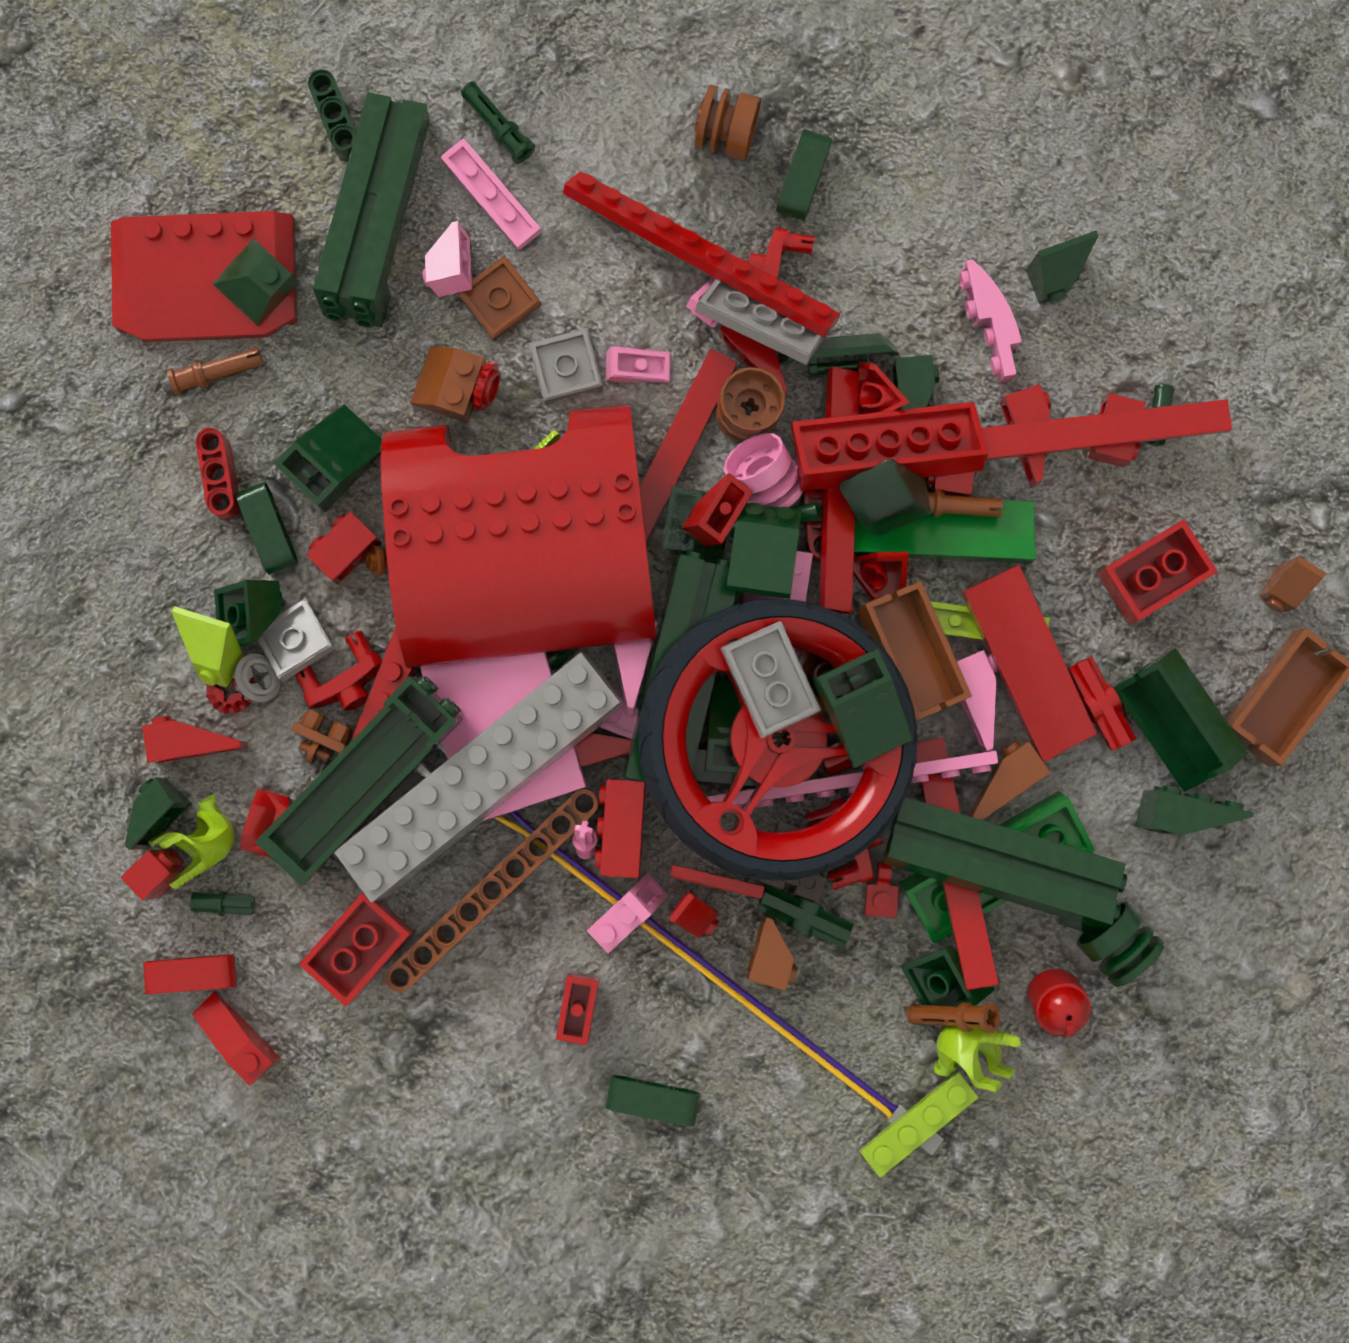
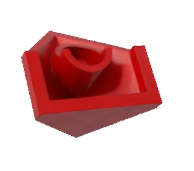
M859 361L857 372H859L858 414L894 411L910 403L876 364Z
M876 552L854 557L853 576L872 601L885 595L893 594L895 591L906 587L908 552Z

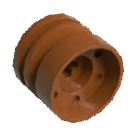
M711 84L700 103L696 117L695 149L703 151L708 138H711L709 152L714 154L720 142L723 141L726 142V157L745 162L757 125L761 97L742 92L736 104L732 105L730 104V89L725 88L720 101H717L718 86Z
M747 367L735 371L726 379L719 394L715 416L719 429L728 439L738 444L758 434L773 433L784 409L785 394L782 385L773 374L761 368ZM746 406L752 408L751 415L745 414Z

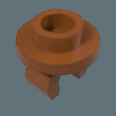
M378 545L372 546L365 558L367 569L372 571L376 577L382 576L384 572L388 573V566L385 560L386 548L382 550Z

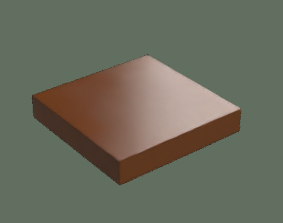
M505 255L472 279V290L457 293L493 341L542 305L541 301Z

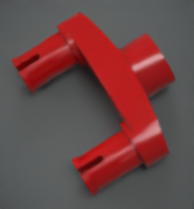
M776 227L766 255L750 253L749 263L778 278L781 253L784 254L785 251L812 256L815 236L789 233L788 229Z
M363 631L354 632L355 638L349 635L345 639L346 644H348L358 661L355 666L324 685L320 684L311 665L294 675L305 693L303 698L310 709L321 708L340 701L345 711H351L366 703L368 694L363 686L377 675L382 659L377 652H373Z
M843 797L831 801L829 806L805 813L808 822L818 818L821 819L811 823L809 827L828 818L842 807L846 802ZM881 835L862 853L855 856L853 864L828 872L830 881L843 877L832 882L834 891L859 881L865 883L874 879L868 849L884 844Z

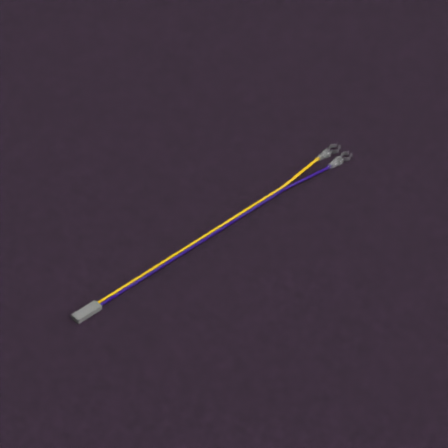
M441 742L435 749V751H439L445 757H447L443 743ZM424 760L412 774L425 779L434 770L427 766ZM516 811L509 814L525 829L503 816L494 818L526 838L536 830ZM539 837L535 838L532 843L546 853L548 848L546 841ZM558 848L550 856L614 905L623 897L562 849ZM648 917L640 924L642 928L887 1116V1121L890 1124L908 1111L900 1104L893 1105L653 919ZM935 1133L921 1144L920 1147L933 1155L944 1138Z

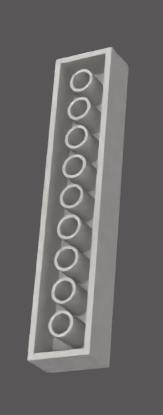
M580 652L334 852L371 903L384 901L626 704L592 660Z

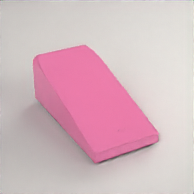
M612 346L606 353V381L669 383L671 352Z

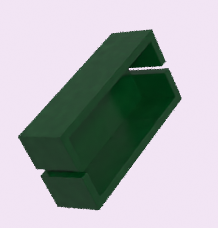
M1176 648L1129 674L1113 687L1183 792L1204 783L1209 778L1212 779L1232 769L1248 754Z

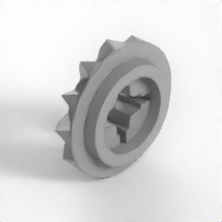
M250 654L243 657L235 665V673L232 676L237 684L235 690L240 691L245 696L244 700L250 699L255 701V703L269 701L276 696L281 686V680L278 679L266 656ZM264 673L265 676L258 683H249L253 674L261 675Z

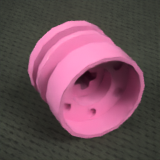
M762 433L746 439L735 447L725 460V474L730 473L753 491L747 503L789 508L799 499L803 492H800L798 467L795 461L791 459L792 457L781 438L773 433Z

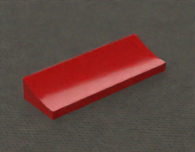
M974 402L794 421L791 424L800 492L982 471L989 454Z
M1020 565L1013 566L960 591L985 646L996 664L997 672L1029 741L1042 761L1046 762L1070 747L1096 735L1097 732Z

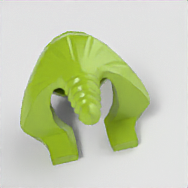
M215 795L208 796L198 803L201 810L197 812V828L193 834L186 836L181 833L162 831L148 841L151 847L160 845L162 848L167 849L174 845L193 859L191 865L169 882L173 889H178L184 883H187L195 876L223 860L235 842L234 827L229 818L216 805L218 800Z
M946 1025L937 1039L936 1051L938 1062L934 1064V1072L940 1076H951L953 1071L961 1066L976 1088L997 1092L1001 1088L1002 1082L983 1075L978 1059V1050L987 1058L988 1070L992 1074L1010 1079L1015 1074V1068L1006 1066L1001 1062L1002 1050L999 1044L1019 1047L1021 1046L1020 1038L1007 1032L998 1031V1029L994 1033H985L982 1029H973L967 1032L960 1030L957 1026Z

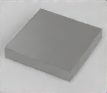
M587 328L528 343L544 403L603 388Z
M305 598L280 613L258 640L278 679L282 682L335 650L313 608Z

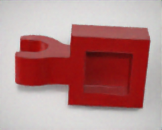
M877 862L876 884L866 883L864 915L897 918L899 886L890 885L892 866Z

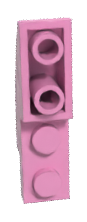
M967 260L962 268V272H959L960 287L962 290H966L968 301L965 302L967 318L973 320L974 328L986 326L983 334L986 346H991L993 357L990 358V367L993 376L997 375L999 384L1011 382L1016 375L1012 351L1017 350L1022 343L1017 323L1004 295L995 282L974 260Z

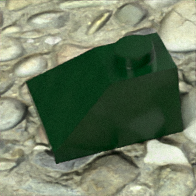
M1097 230L1038 251L1026 272L1039 304L1046 301L1054 304L1067 298V293L1075 284L1099 236Z
M253 238L212 284L257 326H260L300 281Z
M244 580L214 589L216 619L230 623L239 646L257 642L282 611V593L279 581Z
M150 778L139 788L138 792L140 795L133 803L125 846L129 850L149 849L151 846L148 841L162 831L165 832L192 804L166 778Z
M950 946L900 966L921 1005L956 1007L963 1002H967L976 1006L995 990L994 986L966 991L957 950Z

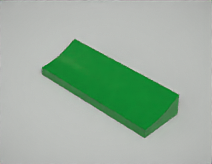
M855 494L854 556L876 552H908V559L1031 564L1036 560L1034 501L1003 500V509L999 508V511H1002L1001 518L949 513L933 517L929 513L914 512L913 515H907V496Z
M1059 791L1000 824L1003 827L1089 853L1096 851L1070 799ZM914 873L898 883L933 943L953 933L942 881ZM978 892L983 915L1007 902L1006 900Z

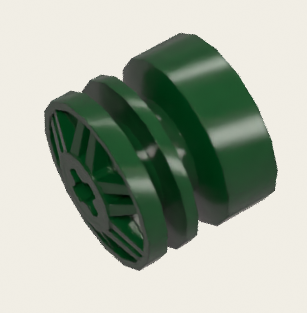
M1125 901L1118 903L1121 905V911L1118 920L1113 925L1095 935L1083 932L1077 940V946L1090 961L1102 960L1099 965V971L1104 975H1108V981L1115 987L1123 986L1141 975L1156 961L1164 949V942L1160 937L1153 936L1154 931L1151 927L1139 928L1142 917Z

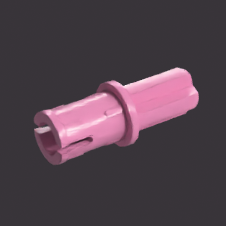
M582 821V825H575L572 843L576 848L577 855L584 860L591 859L595 855L594 850H596L597 835L593 828L589 827V822Z

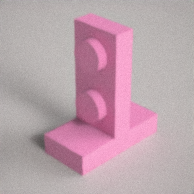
M647 873L598 919L587 932L609 953L638 925L644 922L669 895Z

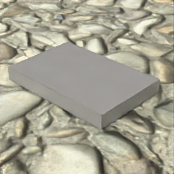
M781 621L720 648L760 738L821 711Z

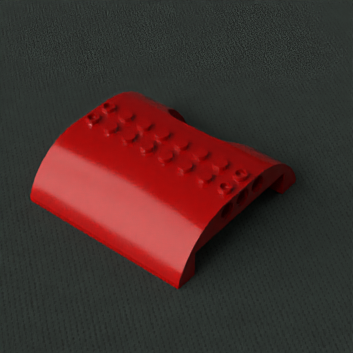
M630 404L569 411V424L563 437L551 446L532 450L479 456L461 455L451 450L449 425L384 433L381 446V487L387 566L395 625L406 668L657 640Z

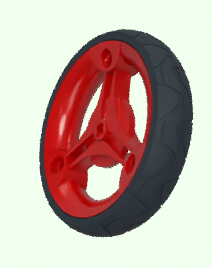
M761 599L730 606L714 613L712 616L696 624L671 647L655 671L645 694L639 723V756L645 783L653 803L665 823L692 851L710 863L742 876L763 880H795L830 871L862 853L886 830L898 813L913 778L918 745L917 723L914 706L902 674L881 644L866 630L845 616L820 605L791 599ZM779 621L782 622L793 648L813 653L828 661L834 667H838L869 651L878 649L892 677L913 739L860 765L864 769L860 782L850 798L835 813L815 825L789 832H770L756 829L750 815L757 803L771 787H789L806 780L817 770L823 758L847 755L845 749L826 748L827 733L837 734L834 725L823 721L819 712L774 732V734L781 732L784 734L781 737L785 739L784 744L775 746L773 742L776 739H772L773 733L760 738L720 648ZM714 672L727 674L735 689L741 708L734 718L730 732L731 751L739 768L732 786L722 802H711L703 793L692 772L687 751V726L690 711L700 689ZM749 777L757 782L758 785L744 808L741 809L732 803ZM730 812L735 817V825L731 830L726 831L722 828L720 820L725 813Z

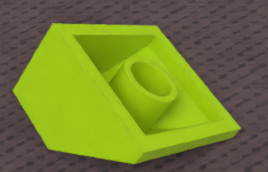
M174 606L171 612L198 678L207 685L213 686L217 684L227 688L235 673V665L244 657L230 623Z

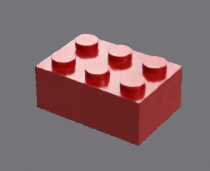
M1183 519L1096 574L1130 625L1148 616L1218 571Z
M606 779V786H600L599 805H605L604 818L598 817L597 836L602 837V849H596L595 868L600 869V876L640 877L646 793L645 782Z
M362 892L298 965L347 1007L359 997L415 931L382 901L371 903L364 892Z

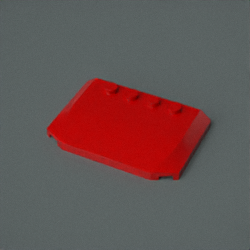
M277 211L121 217L112 221V326L119 331H124L135 336L137 339L149 343L268 338L275 334L277 329L288 323L294 324L297 322L296 287L263 323L257 326L212 283L253 238L296 277L295 218L292 214Z

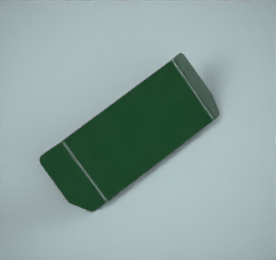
M880 333L824 338L808 362L809 377L816 378L818 375H827V369L832 366L857 371L859 361L868 362L867 354L885 352L892 357L900 353ZM780 352L777 355L779 363L784 366L796 361ZM858 354V360L817 363V358Z

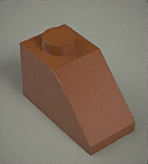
M1298 556L1277 565L1259 597L1266 600L1265 604L1274 611L1280 613L1296 609L1326 575V572Z

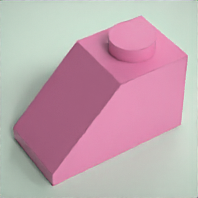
M458 221L450 224L425 255V269L422 271L423 280L426 286L430 287L438 297L472 290L470 237Z

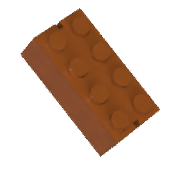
M921 581L897 590L893 594H888L868 602L856 610L863 629L881 644L902 674L914 706L916 721L972 697Z
M1307 628L1293 631L1226 719V722L1242 745H1250L1247 750L1269 767L1282 766L1349 677V660L1335 649L1323 651L1328 647V644ZM1323 651V652H1320V653L1318 654V656H1317L1316 654H1314L1315 652Z

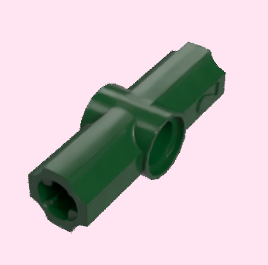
M768 884L757 907L761 912L786 922L787 926L811 937L812 935L817 936L841 948H844L854 926L850 921L825 911L824 907L800 896L796 898Z

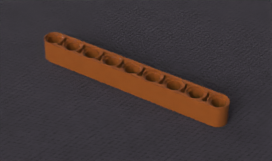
M582 789L567 799L389 967L385 975L387 986L392 991L404 992L418 982L574 834L575 825H582V821H588L599 810L598 794L591 789ZM582 794H587L593 799L594 805L589 812H583L577 806V800ZM558 816H565L569 819L571 826L567 833H559L556 830L554 823ZM539 837L546 841L548 848L545 854L538 855L533 851L532 842L535 838ZM513 859L520 860L523 863L525 869L522 876L511 874L509 864ZM489 881H495L501 886V895L498 898L488 895L486 887ZM466 903H473L478 908L476 919H469L465 916L463 909ZM443 925H450L455 930V938L452 941L445 940L442 937L441 928ZM424 946L431 950L432 960L430 962H423L419 958L418 950L420 947ZM397 968L405 969L408 972V983L403 984L397 981L395 976Z

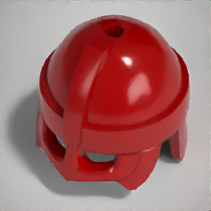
M1049 969L1039 973L1029 983L1027 998L1033 1007L1035 1021L1045 1031L1055 1036L1070 1038L1086 1025L1091 1013L1090 1000L1081 983L1072 973L1062 969Z

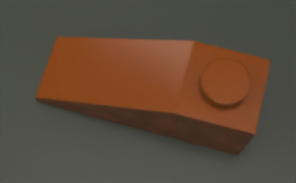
M1015 741L1002 750L1004 756L995 764L968 816L980 820L985 819L1051 773L1030 742L1019 744L1018 741Z

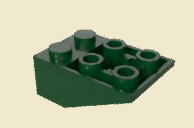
M344 404L298 438L273 464L326 512L381 455L382 439Z
M878 649L869 651L812 679L854 768L913 740L892 677Z
M715 678L709 706L704 771L733 774L738 772L739 766L731 751L730 732L734 718L741 708L730 679Z
M1164 785L1162 787L1154 786L1153 790L1143 791L1135 827L1162 834L1185 835L1252 818L1254 812L1243 810L1244 804L1225 800V802L1215 801V803H1212V796L1199 793H1185L1183 796L1181 795L1182 789Z

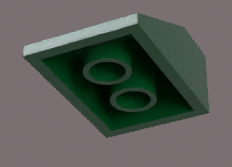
M746 503L736 520L726 590L790 599L802 510Z

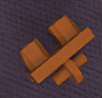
M308 709L300 723L294 722L291 730L314 741L310 744L303 740L299 746V749L307 752L306 762L314 764L317 758L327 762L331 756V753L322 749L323 745L341 753L347 746L352 728L335 721L329 735L323 734L319 730L326 716Z

